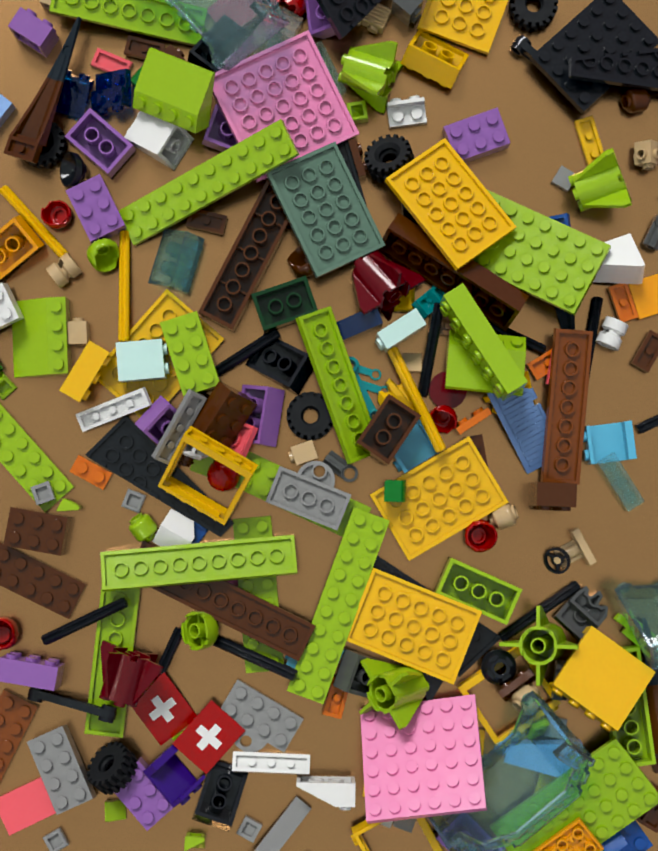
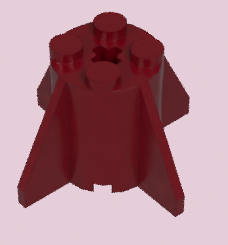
M379 250L371 252L364 258L360 257L354 262L355 268L352 272V278L359 310L364 315L379 308L388 321L391 320L394 307L401 303L399 299L403 295L406 297L411 289L425 282V279L420 274L386 259Z
M103 640L101 644L103 686L99 698L107 701L112 700L115 706L122 708L125 705L137 707L139 699L162 673L163 666L155 663L158 654L142 653L136 650L134 652L127 651L128 648L119 647Z

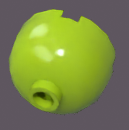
M193 611L185 616L187 617L186 621L182 622L181 635L184 643L189 644L191 650H204L211 647L219 635L217 620L212 615L203 611Z

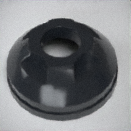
M67 152L61 161L60 178L62 184L66 187H74L85 178L87 168L79 154Z
M495 649L488 652L482 659L481 671L488 682L495 685H503L511 681L515 676L516 661L509 652ZM500 662L504 663L506 666L505 672L497 674L494 670L495 665Z

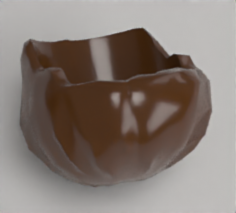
M299 246L290 254L287 262L297 277H309L314 273L301 246Z

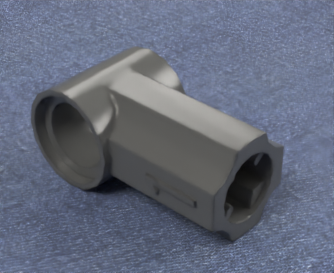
M658 214L653 217L652 224L642 242L645 247L655 251L658 250Z
M331 450L325 457L323 463L327 464L345 482L353 483L358 479L359 473L357 468L347 464L346 460ZM353 469L355 471L354 478L347 479L345 471Z

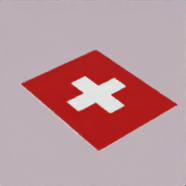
M165 672L157 678L139 699L137 707H132L160 745L188 726L197 716Z
M211 700L172 744L207 774L246 730Z

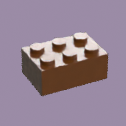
M219 381L192 426L223 445L230 447L257 404L246 394Z
M388 394L355 445L387 466L421 415Z
M531 482L529 484V506H534V510H551V507H553V511H571V507L576 508L577 484Z
M10 507L3 545L62 556L65 554L71 517Z

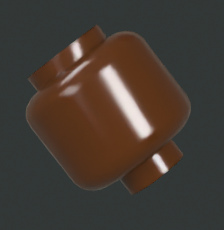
M627 89L621 97V105L629 113L645 111L651 102L650 93L645 89Z

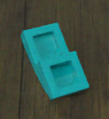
M433 286L411 305L417 308L422 318L425 319L433 312L434 303H440L443 295L446 293Z

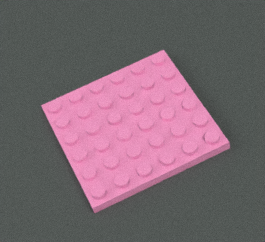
M309 30L215 72L213 96L237 143L282 119L300 154L288 161L290 162L333 142H336L338 145L360 134ZM264 174L255 180L258 183L266 179L267 176Z
M475 694L422 701L408 725L400 730L390 713L383 714L384 712H377L373 709L360 715L367 824L487 811Z

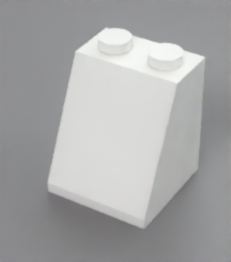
M142 111L137 114L136 119L124 136L134 147L172 170L176 169L194 140L185 129Z
M629 233L606 241L605 243L611 245V249L593 282L642 284L645 263L631 234Z

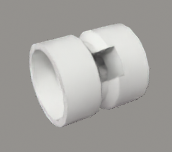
M606 316L602 324L603 331H599L595 342L605 348L618 351L622 343L621 337L625 336L629 325L616 318Z

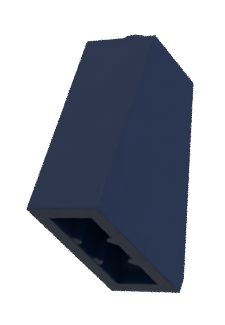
M376 308L365 315L362 312H358L338 321L337 325L343 342L381 328L383 321Z

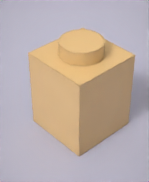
M72 318V321H67L68 345L86 346L89 342V322L84 321V318Z
M312 440L290 447L291 452H288L291 463L295 462L296 466L318 459Z

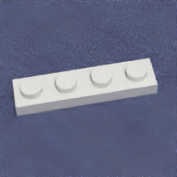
M143 387L75 415L82 432L148 407L152 405L146 388Z
M233 751L232 772L310 775V755Z

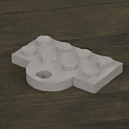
M311 461L303 465L298 473L279 466L265 502L338 530L351 494L334 488L335 476L327 464L321 461ZM316 466L324 467L325 474L322 477L315 476L314 468Z
M237 679L221 706L222 710L246 730L235 742V745L245 752L259 751L267 743L285 752L304 720L300 715ZM249 736L252 740L251 744L248 746L242 745L241 737Z

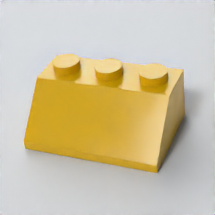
M418 30L408 44L400 64L409 70L422 74L427 79L438 82L443 87L451 89L469 54L422 30Z
M89 340L59 391L80 403L82 400L86 401L91 393L89 390L92 383L96 385L101 377L99 373L101 368H106L111 360V357H109L110 352Z

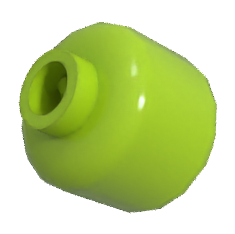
M139 513L129 521V531L137 541L145 540L149 542L155 537L157 525L150 515Z

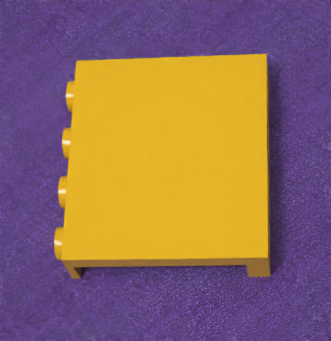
M586 626L582 632L584 635L578 643L579 649H574L555 680L549 682L548 685L553 688L551 690L553 693L569 699L568 703L576 709L580 707L584 710V715L589 719L598 720L601 723L600 726L606 731H618L656 672L593 626Z

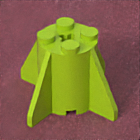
M386 41L357 47L351 46L348 54L344 53L342 56L341 65H343V68L339 74L338 82L348 85L377 112L384 114L388 95L392 90L389 86L392 82L395 83L397 73L404 66L400 64L401 61L395 60L398 43Z
M613 148L604 151L583 171L568 176L571 186H575L572 191L581 212L591 208H626L632 205V200Z
M540 605L536 606V625L527 629L521 635L520 640L499 642V646L519 647L521 655L524 656L527 662L536 665V686L542 685L548 664L562 656L565 649H579L578 644L566 641V636L561 627L549 623L544 609Z
M370 658L361 660L360 663L370 679L367 683V686H369V692H367L369 703L359 711L360 715L373 709L377 712H384L383 714L390 713L399 730L405 728L430 688L423 673L406 665L401 666Z

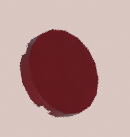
M446 371L440 372L430 382V398L436 406L447 405L455 408L463 402L467 391L445 389Z

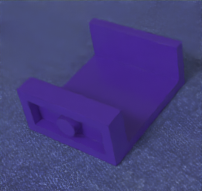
M172 744L143 773L174 808L179 803L184 805L191 798L189 794L191 792L196 793L203 786L201 782L206 777L202 775L196 780L176 757L175 753L178 749Z

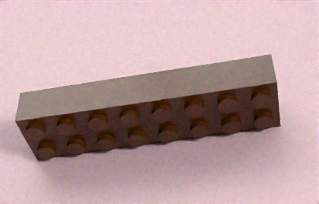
M268 179L199 310L201 316L233 332L252 298L251 294L256 291L290 225Z
M400 213L397 214L382 238L386 246L379 249L380 252L407 269L420 274L426 281L443 292L447 293L463 283L486 319L504 331L508 329L529 297L523 291L517 289L474 260H471L456 271L424 230Z

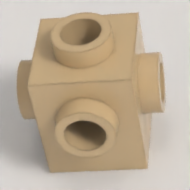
M651 139L635 142L634 165L642 167V170H653L654 166H658V142Z

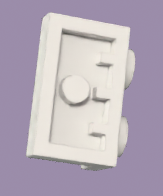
M419 95L410 96L406 100L394 98L387 102L386 109L389 129L427 124L425 97L420 98Z

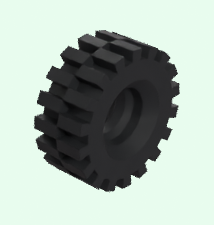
M510 0L509 15L513 17L512 22L514 24L518 23V28L520 29L525 27L527 32L530 29H533V32H537L539 28L541 30L545 29L546 25L548 26L553 20L558 9V0H538L541 8L537 12H531L527 9L526 3L528 0Z
M52 122L48 136L50 141L49 148L41 151L37 164L27 161L31 166H36L39 169H42V167L48 169L50 165L56 166L58 160L61 162L63 159L62 155L66 154L67 142L65 134L55 122Z
M388 134L386 138L378 137L379 141L377 142L375 140L372 141V146L368 145L367 151L364 153V161L370 176L374 180L377 179L379 183H382L383 180L385 182L388 176L414 159L411 146L403 136L399 138L397 134H394L391 137ZM395 158L391 162L384 163L387 159Z
M304 392L297 395L290 402L286 417L291 431L296 436L304 440H316L322 438L330 431L333 423L322 394ZM310 408L318 413L317 421L311 424L303 419L304 411Z
M110 742L108 747L105 745L101 747L102 750L95 753L96 757L91 758L92 764H88L87 767L90 770L87 771L88 781L105 795H113L114 792H120V788L124 789L127 787L125 784L132 781L131 776H135L136 771L134 769L138 767L136 755L122 743L114 742V744Z

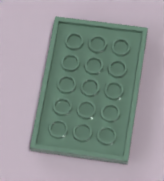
M336 142L266 173L316 278L386 246Z

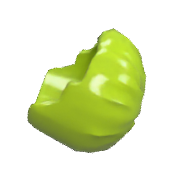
M107 238L93 241L87 249V258L97 271H112L116 268L119 258L118 245L115 241Z

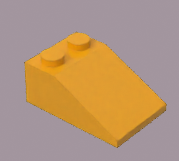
M21 215L12 218L0 229V280L45 245Z

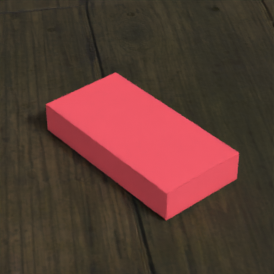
M97 48L90 65L93 68L126 81L133 62Z

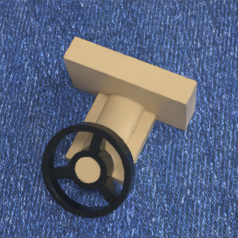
M579 528L569 531L573 539L572 541L561 547H553L545 553L544 563L551 572L562 574L569 569L572 562L582 557L587 565L591 566L597 562ZM547 556L552 558L553 564L556 565V570L549 565ZM561 566L562 568L567 566L565 570L560 571Z

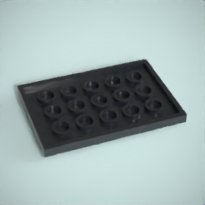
M594 0L536 51L529 60L583 114L613 85L569 79V59L579 56H600L607 53L619 54L626 51L637 52L638 50L654 49L658 45V37L622 0Z

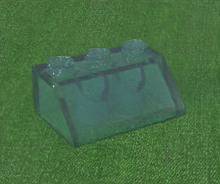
M165 229L148 283L188 294L205 239L188 231Z

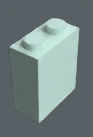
M417 308L377 332L375 343L380 351L384 349L385 353H387L390 348L396 347L424 329L426 322Z
M163 339L115 343L119 382L167 379V374H170L169 362L166 363L165 355H168V347Z

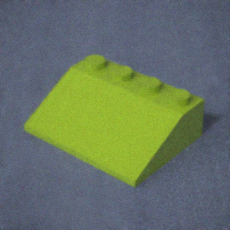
M151 47L148 50L134 89L133 108L196 134L209 127L215 72Z
M46 297L16 301L24 319L12 324L14 378L68 376L72 370L71 346L68 345L67 321H70L69 299L66 297Z
M449 330L446 352L445 389L493 393L492 388L494 387L490 381L487 382L482 376L483 370L481 367L474 364L469 349L466 350L461 344L460 340L462 338L460 335L454 333L453 330ZM497 334L524 375L526 337ZM523 389L514 395L523 396Z

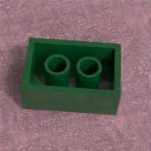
M306 276L251 294L264 333L274 328L278 329L296 323L295 318L318 310Z

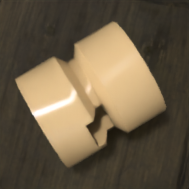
M67 252L58 258V263L53 262L45 268L60 288L69 283L70 277L75 278L82 273L81 269Z

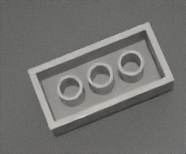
M67 724L27 742L57 815L97 797L93 785L87 779V771Z

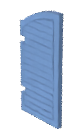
M524 387L523 396L512 395L504 401L501 398L498 399L494 393H487L526 474L542 467L546 414L541 403L535 405L533 400L538 398L533 387L530 389Z

